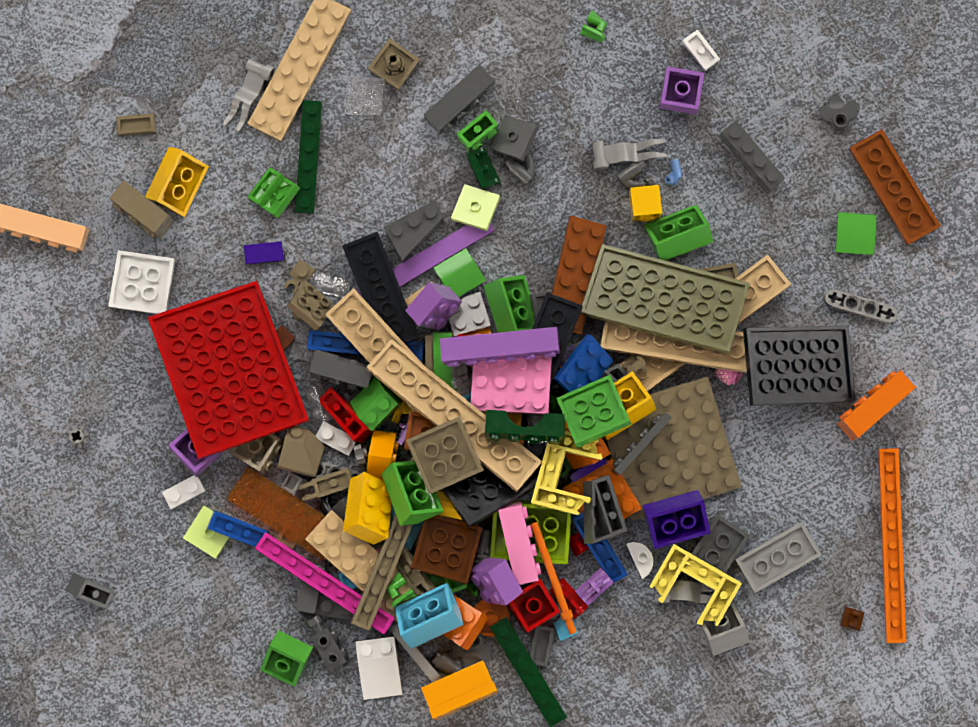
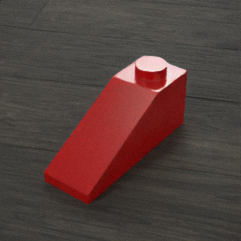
M330 387L318 400L353 441L363 443L373 433L358 418L352 405L333 387Z

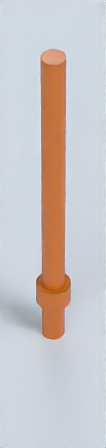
M538 522L531 523L533 534L561 609V618L565 620L569 634H574L577 631L572 619L573 614L566 603Z

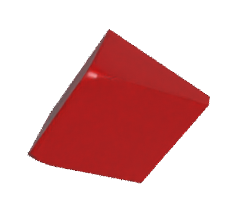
M580 532L570 537L569 546L575 556L589 549L587 544H584V539Z

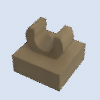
M634 355L622 364L627 373L633 371L636 375L639 369L647 373L644 367L646 363L639 355Z

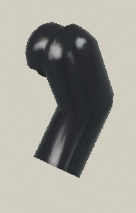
M332 494L321 497L319 509L324 517L332 509L330 505Z

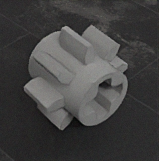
M74 425V430H67L69 437L65 440L72 442L70 447L74 448L77 444L79 449H82V444H89L87 437L90 436V433L84 432L86 427L82 426L79 430ZM75 434H80L81 440H76Z

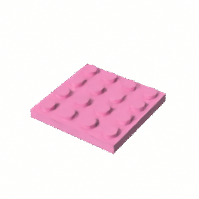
M544 355L536 356V359L525 360V357H521L512 362H506L505 359L497 360V363L491 364L486 363V361L478 362L477 365H473L471 404L481 412L501 410L516 414L545 415V413H549L552 358H545Z

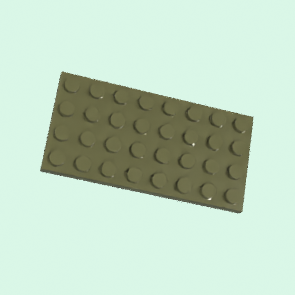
M602 244L580 315L730 354L750 283Z

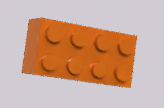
M893 370L882 379V385L878 383L867 392L869 394L868 397L863 396L853 404L855 407L853 410L850 408L838 417L840 421L837 425L851 441L859 438L916 388L902 370L898 372Z

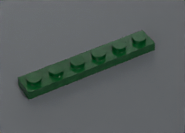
M303 100L297 185L300 187V190L296 194L295 213L314 214L322 101Z
M507 616L491 625L490 629L549 726L552 727L566 719L567 715Z

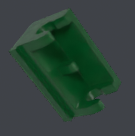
M484 147L466 154V158L482 190H487L501 183Z

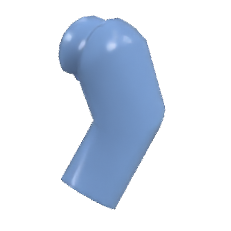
M679 159L670 161L672 171L664 179L665 184L670 187L676 185L682 177Z

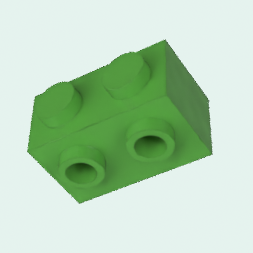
M485 110L457 133V139L470 153L472 150L475 151L481 148L484 140L487 138L490 140L498 133V123Z

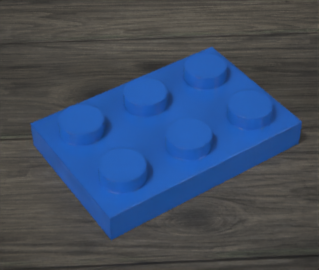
M586 335L555 375L554 379L569 393L599 380L614 360L592 335Z

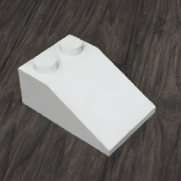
M395 636L356 641L363 699L402 695Z

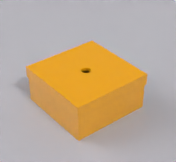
M480 661L421 687L430 708V714L436 721L499 693L484 661Z

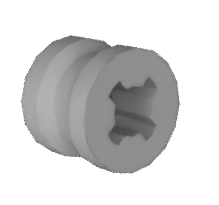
M460 363L459 366L452 367V378L454 381L459 379L470 380V365Z

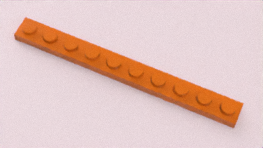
M899 448L878 449L886 643H907Z

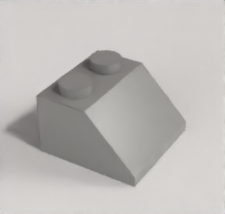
M733 601L718 626H715V621L704 620L703 625H700L713 656L750 642L746 626ZM702 612L696 614L698 619L701 616Z

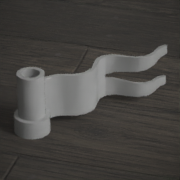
M252 59L247 61L245 69L248 70L243 86L233 98L230 112L222 123L223 126H226L234 118L240 103L243 102L241 118L235 130L240 132L248 118L252 103L260 94L264 81L272 79L275 71L274 67L270 65L265 66Z
M650 139L640 143L624 142L604 146L603 141L594 142V170H606L609 168V164L623 161L640 162L641 160L644 161L651 158H667L666 153H637L649 146L663 144L665 139Z
M676 580L663 603L669 604L670 600L708 603L711 596L703 595L701 592L714 591V589L703 583ZM658 591L655 594L654 602L661 603L658 600L661 597Z

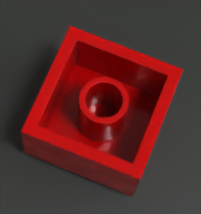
M541 579L521 587L523 593L507 604L521 629L526 633L560 613Z

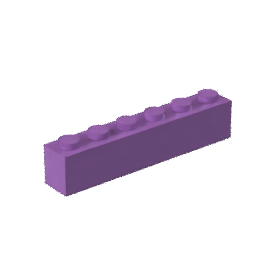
M557 327L440 338L441 360L447 367H457L460 363L477 365L480 361H486V363L491 364L497 363V360L505 359L506 362H512L521 357H525V360L536 359V356L544 355L545 358L556 357V354H560Z

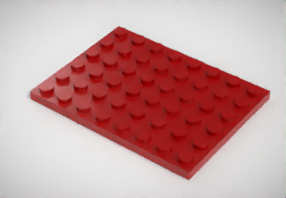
M258 281L147 317L198 460L309 422Z

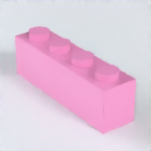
M517 502L498 509L515 578L519 585L539 581L538 575L541 574L540 564L535 563L534 559L537 551L535 544L531 545L530 537H533L531 525L527 526L525 518H529L526 506L522 507V502Z

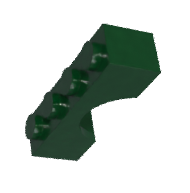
M486 410L485 438L491 441L508 439L510 442L528 440L529 443L548 441V444H559L564 439L565 414L545 413L542 420L536 425L521 427L509 419L506 411Z

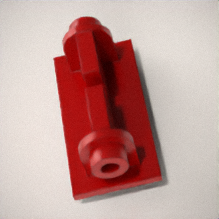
M562 578L559 581L568 608L571 609L573 618L576 619L589 606L579 597L568 582ZM552 587L549 591L556 598L555 592Z

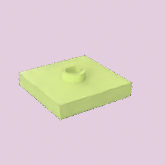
M464 184L451 219L487 231L499 203L500 195Z
M203 506L183 539L217 559L230 537L207 529L213 511Z

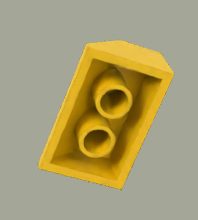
M169 147L145 197L156 205L185 217L209 166L181 149Z
M633 371L614 382L631 425L657 410L653 399ZM631 425L626 426L613 433H610L606 435L605 438L609 440L610 438L614 437L615 435L622 432Z

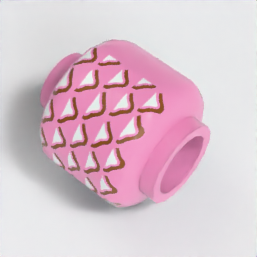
M715 368L714 376L725 385H735L741 379L743 373Z

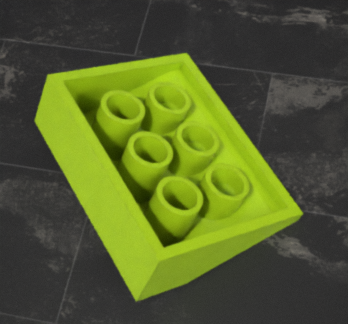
M517 499L511 504L522 502V507L526 506L529 517L525 518L527 526L538 522L552 563L568 564L571 513L532 504L531 500ZM499 511L493 514L490 558L510 561ZM533 534V537H530L531 545L535 544L537 555L534 556L535 562L544 563Z

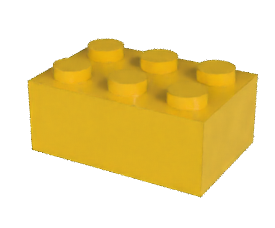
M363 472L350 479L343 531L372 545L388 539L392 502L384 481Z

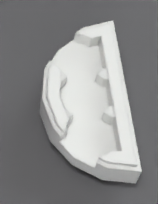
M627 543L628 551L643 579L652 570V553L641 543Z

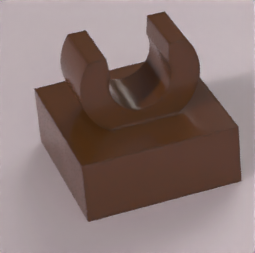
M844 607L840 626L860 631L865 612Z

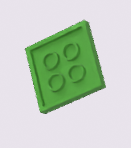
M610 375L557 398L577 448L631 425Z

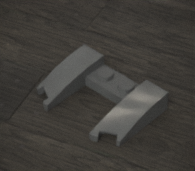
M324 557L321 558V563L315 565L325 571L327 559ZM302 581L296 610L352 621L354 616L352 613L328 597L320 595L319 591Z

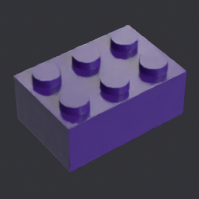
M698 490L642 505L649 537L655 549L711 533L704 500Z

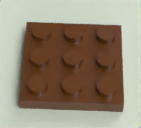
M440 515L424 520L410 569L467 585L483 528L475 525L468 528L464 522Z

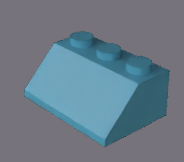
M447 583L395 607L400 636L411 649L463 625L461 611Z

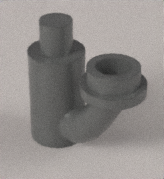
M529 148L525 156L527 169L518 162H512L510 159L504 164L509 168L508 172L524 186H527L534 178L535 166L530 154L531 148Z
M643 160L637 164L635 162L616 175L620 184L628 188L655 185L650 176L644 177V181H632L646 167Z

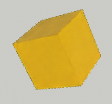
M659 185L630 188L629 201L632 221H652L661 217L662 206Z

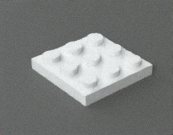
M118 250L108 306L151 314L167 311L175 259Z

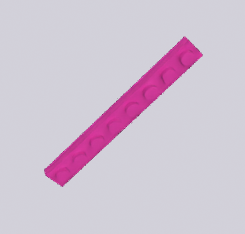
M265 532L255 550L354 615L361 599L360 594ZM379 608L371 627L385 635L395 617Z

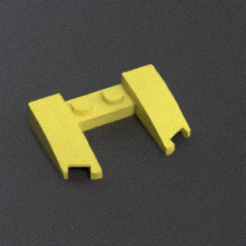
M564 431L563 442L555 445L547 443L531 503L579 515V508L585 502L589 504L592 498L556 489L566 453L602 460V454H598L596 443L599 442V439L577 448L571 432Z
M673 544L654 577L650 588L655 586L661 595L658 600L663 603L680 572L688 574L714 589L697 624L703 625V620L715 621V626H718L742 583Z

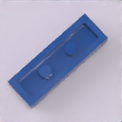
M216 510L213 511L207 526L209 530L254 547L257 546L265 532H269L266 529Z

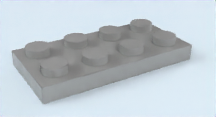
M803 521L736 558L735 561L753 593H756L822 554Z

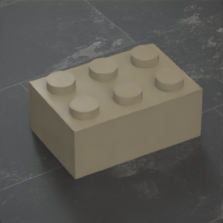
M124 180L110 196L115 210L123 216L128 214L126 217L137 227L142 225L144 232L153 239L155 236L161 239L174 223L165 211Z

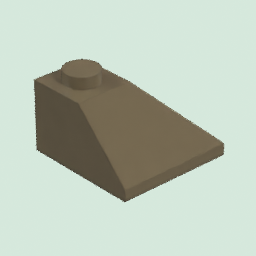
M298 426L289 428L284 439L278 468L316 477L325 445L309 429Z

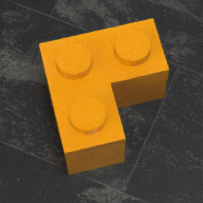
M374 430L368 453L367 473L384 481L381 474L391 463L396 462L397 454L394 453H398L399 448L398 441H396L397 433Z

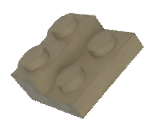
M271 434L231 448L229 453L262 474H265L266 471L269 472L273 468V459L276 455L279 456L281 454L284 441Z

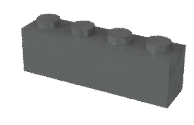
M479 64L424 114V119L439 135L443 132L447 133L453 127L452 123L463 119L470 107H476L484 94L487 96L494 90L495 80Z
M736 120L721 132L719 138L767 194L783 182L785 177Z

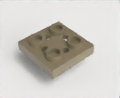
M389 38L369 65L368 70L399 91L419 64L420 59Z
M304 280L300 283L287 307L293 311L295 320H304L314 330H317L325 320V314L332 308L334 303Z

